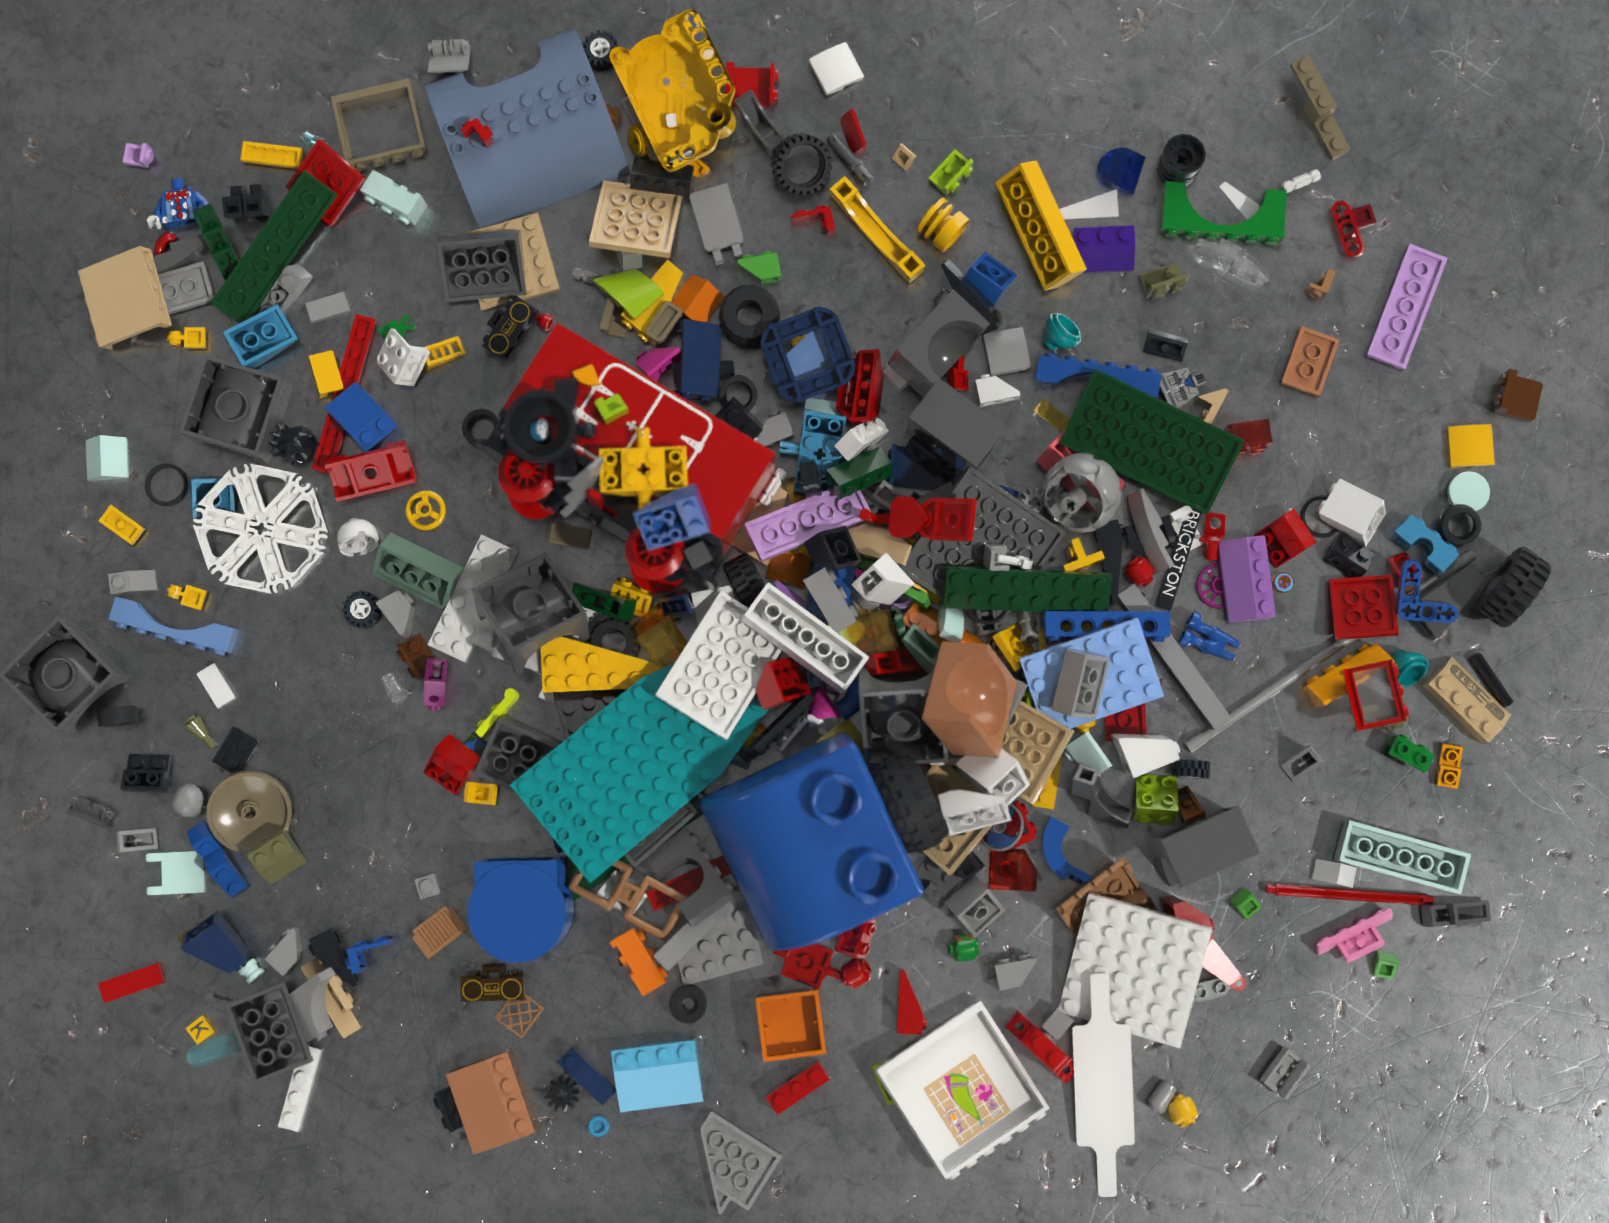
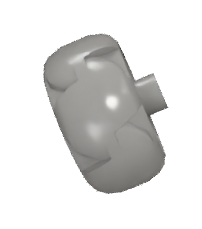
M1075 453L1059 460L1047 472L1042 485L1044 489L1043 504L1050 517L1054 521L1060 522L1064 528L1078 533L1095 531L1105 526L1117 513L1122 498V492L1119 489L1120 480L1114 469L1104 460L1095 459L1094 455L1088 453ZM1069 473L1075 487L1070 492H1064L1062 477ZM1087 480L1096 487L1101 498L1091 496L1090 489L1085 485ZM1088 500L1096 512H1089L1080 508Z

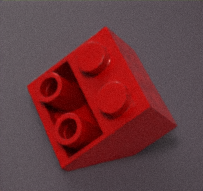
M1294 508L1253 534L1254 536L1265 535L1267 554L1275 568H1278L1317 543Z
M448 734L435 747L423 773L457 796L466 781L469 780L476 770L481 757Z

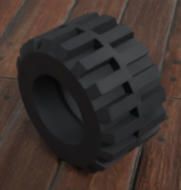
M743 553L725 562L723 570L740 603L749 608L765 584L750 556Z
M606 617L605 620H599L598 624L591 628L592 631L589 633L587 643L602 647L603 638L608 633L617 631L623 634L626 639V646L621 653L633 657L638 656L640 637L634 626L627 620Z

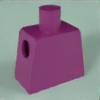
M427 658L423 704L428 705V709L431 711H437L440 709V706L444 705L448 660Z

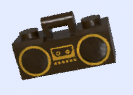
M482 964V975H479V971H468L466 975L461 976V1002L525 1000L526 974H520V970H508V974H504V964ZM499 972V977H487V973Z

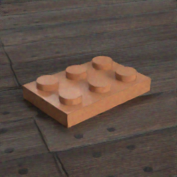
M1301 326L1280 384L1320 397L1340 339Z

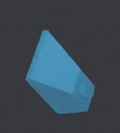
M189 476L193 520L202 519L203 514L195 510L196 508H203L205 510L206 507L197 504L220 481L222 476ZM234 485L226 486L214 499L213 504L215 508L235 512Z

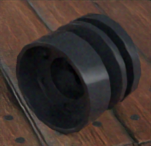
M1179 134L1169 139L1158 163L1160 176L1165 181L1185 182L1186 185L1192 183L1197 178L1205 161L1206 151L1202 142L1190 134Z

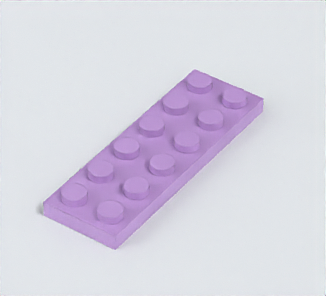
M1413 244L1407 246L1366 353L1367 357L1403 371L1406 369L1448 258Z
M829 489L822 492L820 496H812L744 523L743 527L760 562L803 546V542L821 531L843 526L850 527L860 523L863 520L860 519L859 512L865 508L870 509L861 490L850 496L838 499L833 491Z

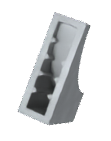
M332 967L315 975L290 993L307 1043L313 1039L317 1041L323 1039L328 1035L326 1031L333 1027L325 1003L328 982L335 975Z

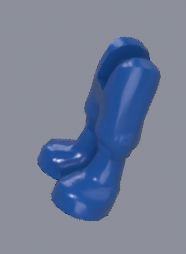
M1194 610L1188 618L1185 627L1205 635L1207 639H1202L1190 630L1184 629L1178 641L1179 646L1184 648L1189 645L1196 646L1205 654L1233 661L1236 655L1224 648L1227 644L1239 649L1241 643L1231 635L1221 631L1219 627L1204 624L1201 621V614Z

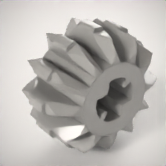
M1027 488V494L1024 492L1020 493L1022 499L1018 500L1029 507L1031 505H1028V503H1031L1032 500L1036 501L1035 505L1038 504V506L1033 510L1043 517L1047 516L1042 499L1043 492L1039 495V488H1035L1034 493H1032L1031 488Z

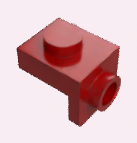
M478 118L466 121L460 129L465 138L476 132L487 148L494 144L491 138L493 136L492 131L487 125L483 127Z

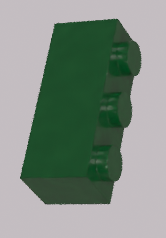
M877 447L849 461L827 469L826 484L838 499L850 496L859 490L868 488L879 481L891 477L892 461L880 447Z

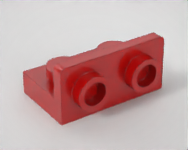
M873 918L839 934L835 951L855 959H865L870 951L869 944L876 931L875 924L877 920Z

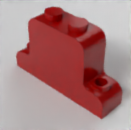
M1017 1010L1004 1027L1067 1084L1074 1076V1062ZM1017 1023H1023L1022 1030L1016 1029ZM1066 1066L1070 1067L1069 1073H1063L1062 1070Z

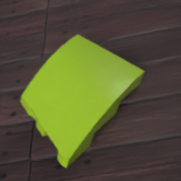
M637 269L598 277L592 281L604 295L607 294L633 320L664 295V292L649 277Z

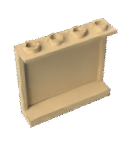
M138 246L78 271L80 276L79 282L85 295L84 300L90 313V322L95 331V341L100 348L111 350L113 349L112 344L155 327L167 328L172 326L151 249Z

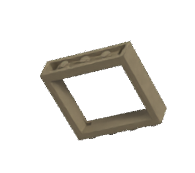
M409 78L330 96L344 158L357 171H362L365 167L369 166L380 167L390 161L394 163L401 162L407 157L419 158L424 153H428L413 85ZM408 94L419 144L353 159L342 109Z

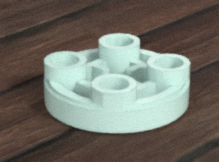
M1463 472L1450 481L1447 489V500L1452 506L1464 504L1478 511L1488 502L1490 488L1485 478L1480 474Z

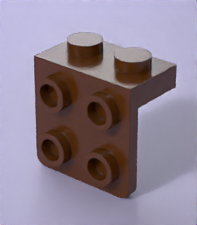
M1508 369L1499 378L1498 385L1500 387L1494 399V412L1526 421H1533L1536 418L1543 384L1539 381L1517 376L1518 370Z

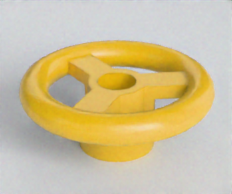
M424 490L415 493L409 498L405 514L408 522L414 528L428 531L442 523L445 518L446 507L443 499L437 493ZM422 497V501L418 502L415 506L416 513L412 515L411 508L413 503ZM429 497L437 501L440 508L439 514L433 511L429 503ZM423 507H428L426 513H422ZM430 516L436 519L433 523L427 525L416 522L421 517Z

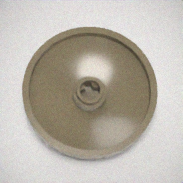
M240 771L224 778L212 791L207 804V822L212 834L221 844L231 850L248 853L249 849L282 828H285L286 831L288 830L292 818L290 796L284 786L274 777L259 771Z

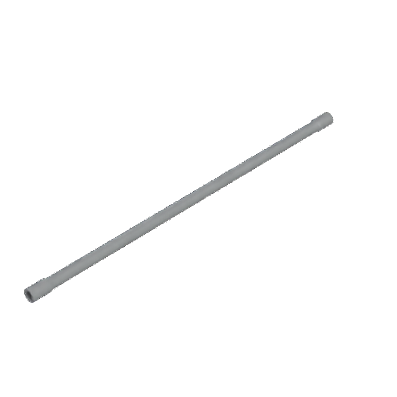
M1468 549L1458 556L1457 560L1441 577L1433 574L1420 584L1419 596L1476 560L1474 552ZM1414 588L1411 589L1410 591H1408V592L1405 593V594H1406V595L1412 594V593L1414 592ZM1356 639L1336 640L1230 712L1229 715L1232 718L1216 730H1213L1210 726L1184 742L1185 747L1192 753L1213 736Z

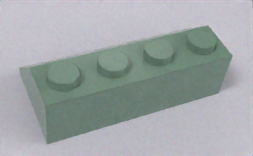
M390 532L379 545L372 575L445 610L462 575L463 567Z

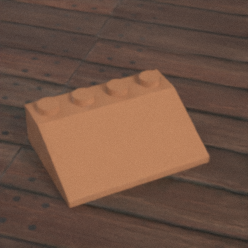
M507 1052L445 1074L473 1155L535 1133Z

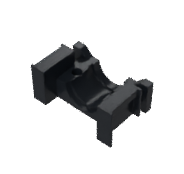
M1170 515L1161 518L1163 524L1159 527L1169 543L1165 546V549L1176 546L1175 542L1170 543L1169 538L1175 535L1170 523ZM1132 525L1123 527L1129 542L1127 549H1133V552L1129 554L1130 559L1146 555L1138 534L1133 532Z

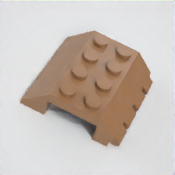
M1124 857L1120 858L1055 909L1076 940L1089 892L1155 911L1157 909L1150 896L1140 887L1132 874V867Z

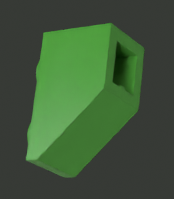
M765 251L759 256L753 257V255L749 254L741 256V259H737L738 268L761 284L782 281L777 252Z

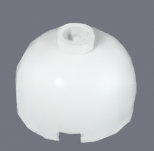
M358 518L348 520V522L340 527L337 534L339 550L346 556H354V553L361 552V555L372 552L379 545V536L376 528L367 520Z

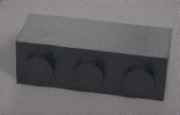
M634 158L630 173V189L690 197L694 179V166L686 165L677 171L668 172L663 168L660 161Z

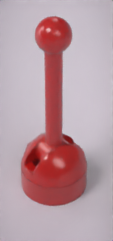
M546 313L539 316L536 315L534 318L537 320V325L545 331L551 328L554 317Z

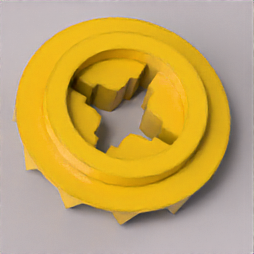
M632 125L628 130V144L636 156H646V153L649 152V143L645 130L640 125Z

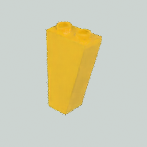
M668 259L651 278L664 292V295L635 320L625 311L620 316L622 319L621 323L629 330L633 328L638 333L637 337L644 343L648 341L652 344L654 342L647 336L646 329L664 303L672 301L683 276V272Z

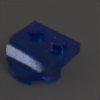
M1124 147L1116 148L1103 154L1098 163V173L1101 174L1102 183L1109 189L1114 187L1129 195L1134 194L1146 156Z

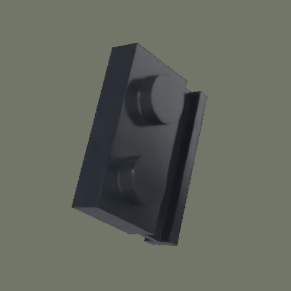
M233 726L212 762L232 774L243 771L261 741Z

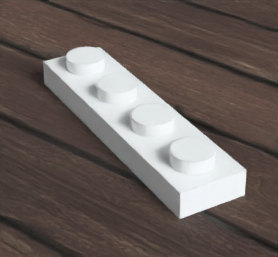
M310 1045L308 1046L314 1061L294 1069L278 1127L299 1132L301 1129L323 1050Z

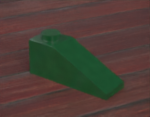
M576 582L573 583L572 592L582 607L618 620L633 619L637 599Z

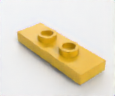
M243 141L240 161L243 163L298 169L303 160L304 150L297 147Z

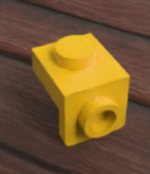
M466 781L463 792L464 802L496 805L498 785Z

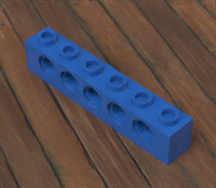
M1045 611L1043 613V638H1049V642H1061V638H1069L1070 641L1101 630L1103 622H1108L1113 626L1137 617L1145 638H1152V642H1164L1165 638L1170 637V611ZM1061 622H1067L1070 625L1069 632L1061 630ZM1082 622L1090 624V632H1084L1081 629ZM1144 622L1152 624L1153 629L1151 632H1146L1143 629Z

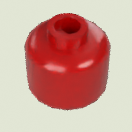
M1136 556L1125 564L1124 574L1132 584L1136 586L1142 584L1145 587L1154 580L1152 576L1155 573V569L1145 557L1139 558Z
M853 958L841 967L842 975H840V979L845 986L849 985L851 988L857 989L870 980L872 970L865 959Z

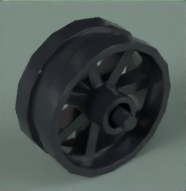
M815 459L799 462L801 475L799 476L800 479H796V482L801 483L806 498L822 495L821 482L822 478H825V474H820V471L818 472Z

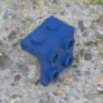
M388 936L372 939V944H369L368 940L353 943L352 948L347 949L348 958H346V965L348 971L351 970L352 974L367 971L363 950L395 943V940L389 939Z

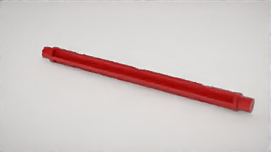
M1278 883L1266 885V893L1274 894L1275 896L1404 903L1425 906V904L1433 905L1434 896L1426 895L1425 893H1398Z

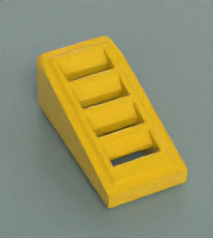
M459 336L424 347L430 351L433 360L430 361L428 356L424 365L428 371L466 355ZM453 343L457 349L456 353H454L451 347V344ZM444 347H447V350L450 355L446 356V353L443 349ZM437 350H439L441 358H438L436 354Z

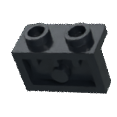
M450 1086L434 1093L435 1098H433L436 1109L441 1110L443 1115L441 1122L444 1129H448L451 1133L463 1127Z

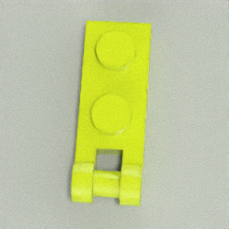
M513 688L505 691V698L501 703L496 702L490 709L491 714L489 717L481 719L476 725L478 729L475 733L483 739L496 725L498 718L506 714L518 700V691Z

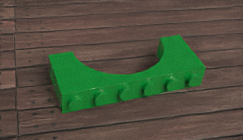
M1165 181L1162 189L1160 234H1165L1166 237L1183 235L1188 239L1205 237L1206 240H1217V238H1222L1228 242L1245 240L1246 243L1251 244L1262 241L1266 242L1267 245H1277L1284 238L1287 190L1266 189L1263 193L1259 210L1251 218L1234 225H1220L1204 219L1195 211L1188 199L1185 182Z

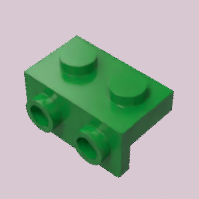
M1405 735L1392 736L1388 743L1392 745L1388 753L1423 773L1427 772L1435 756L1429 752L1430 749L1421 744L1416 745L1410 742L1411 739Z

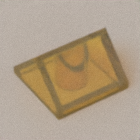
M668 615L636 638L659 670L676 662L688 643Z

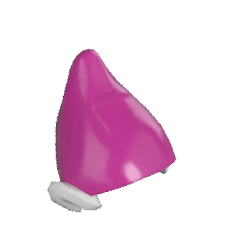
M821 686L814 695V700L809 705L811 708L808 710L807 720L810 728L813 726L822 727L829 731L841 721V715L838 708L828 697L826 688Z

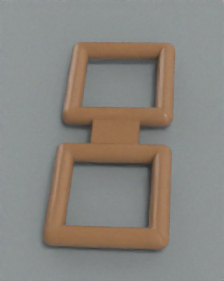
M618 860L612 866L623 872L608 900H605L578 885L583 874L577 868L568 885L569 890L608 911L613 909L618 900L628 905L623 915L624 920L661 940L668 939L681 914V910L677 905L688 898L686 895L649 875L643 877L639 886L629 882L628 879L633 868L627 863ZM648 885L678 901L663 930L633 915Z

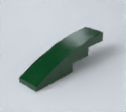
M212 203L192 210L211 251V255L226 281L238 264L239 259Z

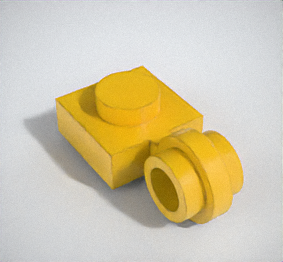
M184 327V335H181L179 331H170L169 335H167V341H169V345H181V342L184 341L185 349H206V328Z
M170 584V587L166 589L168 592L167 596L176 599L183 596L181 605L202 611L208 591L186 585L185 591L181 592L182 587Z

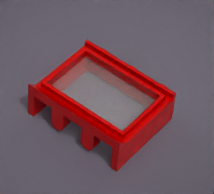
M1392 659L1339 671L1340 675H1343L1346 685L1344 692L1349 698L1351 706L1349 707V713L1353 715L1355 723L1354 732L1407 721L1406 716H1409L1408 707L1406 704H1403L1401 696L1404 695L1402 684H1398L1396 676L1399 675L1397 664L1393 663Z

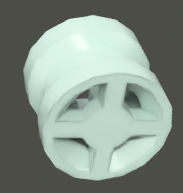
M254 958L238 971L240 975L246 978V982L249 985L265 972L262 967L257 965V961Z

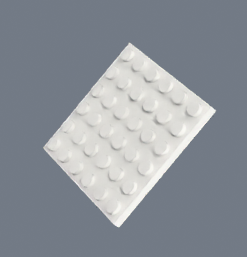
M1089 892L1059 1009L1065 1014L1090 1021L1091 974L1107 973L1109 975L1110 1014L1112 1020L1117 1024L1130 1025L1131 1034L1181 1048L1213 928Z

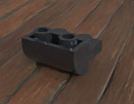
M129 754L127 767L123 769L120 789L123 792L166 793L171 782L169 773L172 757L159 754Z

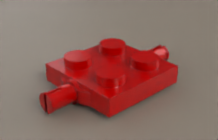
M815 943L797 949L773 951V954L784 958V966L780 974L782 976L818 990L827 975L838 980L840 978L841 971L830 967V960L834 952L832 949Z

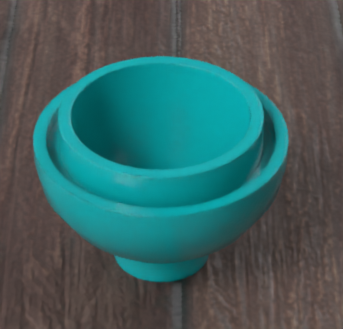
M1052 313L1047 318L1045 324L1046 337L1043 340L1051 350H1056L1058 347L1063 349L1073 348L1081 342L1080 330L1070 318L1061 313Z
M1400 649L1391 655V658L1398 666L1399 675L1396 676L1398 684L1401 683L1402 687L1412 686L1425 676L1429 662L1422 654L1405 652L1403 649Z

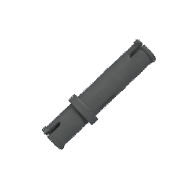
M833 132L831 135L836 141L830 136L827 137L826 141L849 167V171L857 176L863 186L869 184L864 176L870 182L874 177L863 166V162L860 159L858 160L843 142L837 132Z

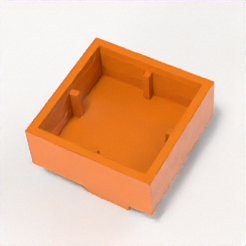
M818 989L757 996L755 998L763 1062L826 1054Z

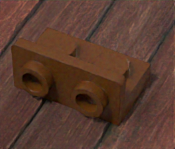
M418 633L404 643L397 644L396 646L399 650L396 652L402 662L406 660L409 665L407 670L411 677L422 681L425 679L427 658H436L422 635Z

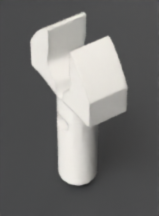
M998 554L995 557L998 563L1017 565L1023 569H1031L1033 561L1029 560V558L1018 555L1012 557Z

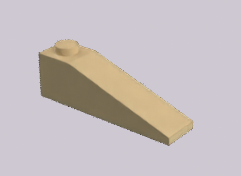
M862 521L847 527L861 558L877 561L887 553L896 564L906 565L912 546L901 538L893 537L886 527L869 521Z

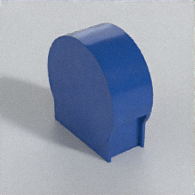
M565 857L483 858L482 861L474 862L475 888L469 900L468 921L474 938L487 953L506 962L522 963L541 957L561 943L571 927L574 915L573 898L566 883Z

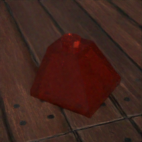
M1010 848L1005 851L990 849L989 889L1037 891V869L1025 849Z

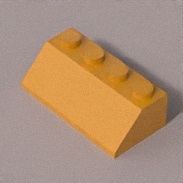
M1366 643L1358 648L1359 653L1353 656L1350 653L1340 659L1342 661L1340 665L1335 666L1332 664L1323 670L1325 674L1322 676L1314 675L1306 680L1307 685L1303 689L1315 708L1325 706L1345 694L1344 687L1346 685L1343 675L1339 673L1340 670L1392 658L1377 643L1372 645ZM1382 666L1353 673L1356 686L1386 667Z

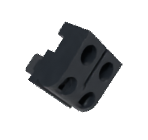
M249 185L251 195H244L243 186H231L230 196L222 197L224 218L238 219L269 216L268 196L264 195L262 185Z

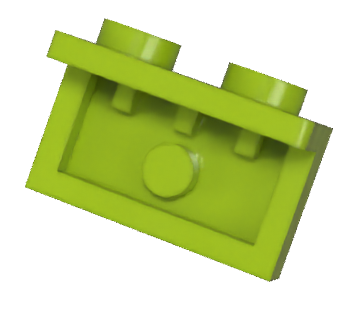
M954 149L930 175L928 181L944 195H947L950 191L953 193L959 187V181L963 177L967 178L972 173L974 161L966 159Z

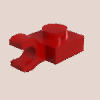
M963 355L948 370L949 385L956 391L962 392L969 390L968 370H964L965 358Z

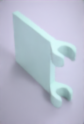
M196 851L146 854L147 862L161 861L162 886L147 887V895L205 892L204 860Z

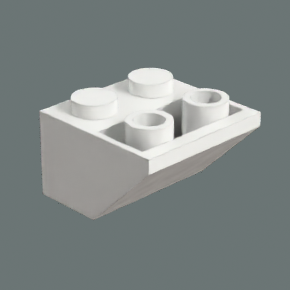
M885 553L851 585L865 600L891 605L914 582Z

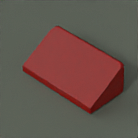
M852 108L839 121L849 149L854 155L866 152L867 144L855 110Z

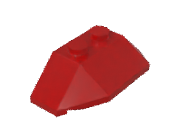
M879 349L859 350L854 358V376L847 384L838 388L836 410L841 415L846 416V419L851 423L871 422L879 415L884 380Z

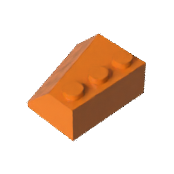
M635 927L609 943L613 948L618 947L619 959L625 967L629 965L631 968L628 970L630 977L642 996H645L666 983L668 974L662 965L658 966L653 956L656 953L653 948L650 947L648 949L644 942L647 938L642 929L637 930Z

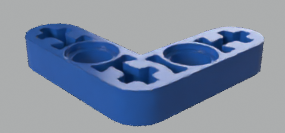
M1413 559L1404 561L1400 572L1396 603L1397 614L1405 620L1452 623L1458 617V610L1451 603L1418 601L1422 567ZM1411 564L1417 568L1416 571H1412L1411 576L1413 579H1416L1415 581L1409 580L1410 572L1407 571V568H1411ZM1408 584L1414 586V592L1410 595L1404 594V587ZM1408 605L1410 609H1417V616H1415L1416 613L1414 611H1407V615H1405L1401 610ZM1426 606H1431L1432 614L1427 617L1423 616L1422 609ZM1437 607L1438 610L1444 612L1449 608L1453 613L1449 614L1448 618H1446L1444 614L1438 613Z

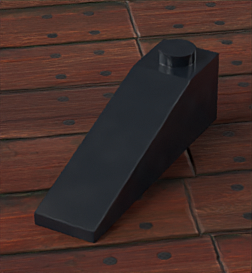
M950 259L945 260L941 267L952 289L990 323L981 336L998 329L1002 324V316L999 310L995 309L994 305Z
M1118 519L1109 521L1105 526L1093 531L1097 552L1102 551L1105 557L1100 563L1102 572L1112 574L1110 606L1116 605L1118 601L1122 536H1125L1123 524H1119Z

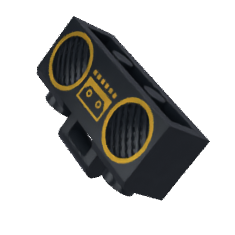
M516 295L507 301L505 312L497 307L487 322V325L493 328L492 332H487L483 338L484 344L482 347L504 361H507L539 312V310ZM501 316H504L499 325L496 326Z

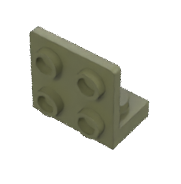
M1178 262L1139 274L1138 278L1145 298L1152 297L1154 300L1164 296L1163 293L1169 291L1176 293L1183 290L1190 275L1189 273L1182 275Z

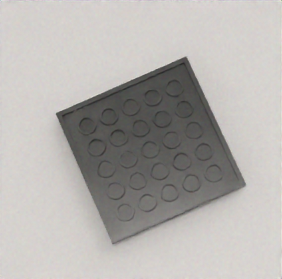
M968 465L945 498H972L977 500L973 542L934 541L919 534L912 544L906 565L898 566L907 576L943 599L946 566L985 567L983 565L985 544L1006 545V556L1015 557V555L1029 558V560L1033 561L1031 569L1040 570L1066 532ZM1008 564L1010 569H1023L1017 565ZM959 609L960 611L971 617L967 609ZM996 610L997 617L1002 613L1003 610ZM1007 611L1006 615L998 621V628L1011 611ZM990 615L981 616V619L990 620ZM983 624L984 627L991 628L990 624Z

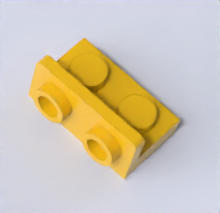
M618 577L613 584L611 592L637 599L634 615L646 619L655 593L643 590L629 578Z

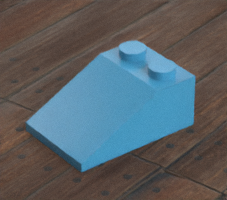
M278 304L223 332L224 338L239 365L252 369L264 364L298 340Z

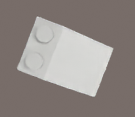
M949 790L938 795L950 836L1011 821L1005 797L964 790Z

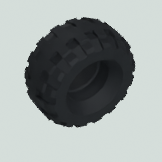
M900 754L877 765V769L871 772L870 775L906 852L921 853L942 843V839L949 834V828L934 793L914 756L910 754L902 756Z

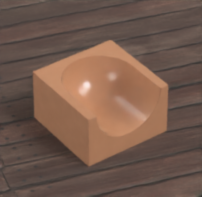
M942 642L922 719L952 755L999 758L1017 681L989 644Z

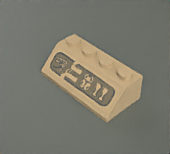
M1450 657L1422 685L1481 744L1489 743L1504 728L1511 716L1453 657Z

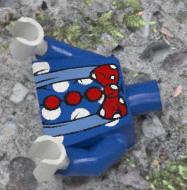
M172 179V190L162 192V198L159 199L153 215L147 218L149 229L154 225H157V229H161V221L167 229L198 224L192 210L205 206L208 202L199 192L194 191L191 187L184 188L183 179Z

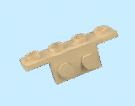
M317 958L300 968L307 981L326 970L322 962ZM335 974L328 982L325 1003L329 1018L340 1036L344 1039L359 1030L361 1026L351 1011L354 1007L352 1005L354 1001L348 992H344L341 987L343 983L340 977Z

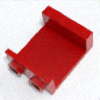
M726 62V70L735 86V95L730 107H737L734 100L748 90H752L762 108H774V102H778V89H774V82H778L779 70H775L774 63H770V68L735 67L734 62ZM726 84L725 94H728L731 86Z

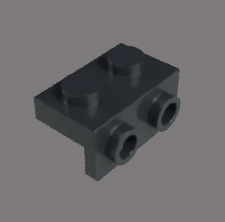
M1340 533L1330 551L1324 557V560L1350 577H1362L1368 571L1375 554Z

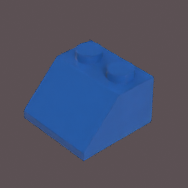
M984 252L969 268L965 276L995 306L1015 280L1017 274Z

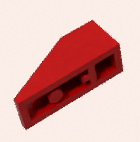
M899 969L896 1033L922 1035V1030H926L927 1018H923V1012L905 970Z

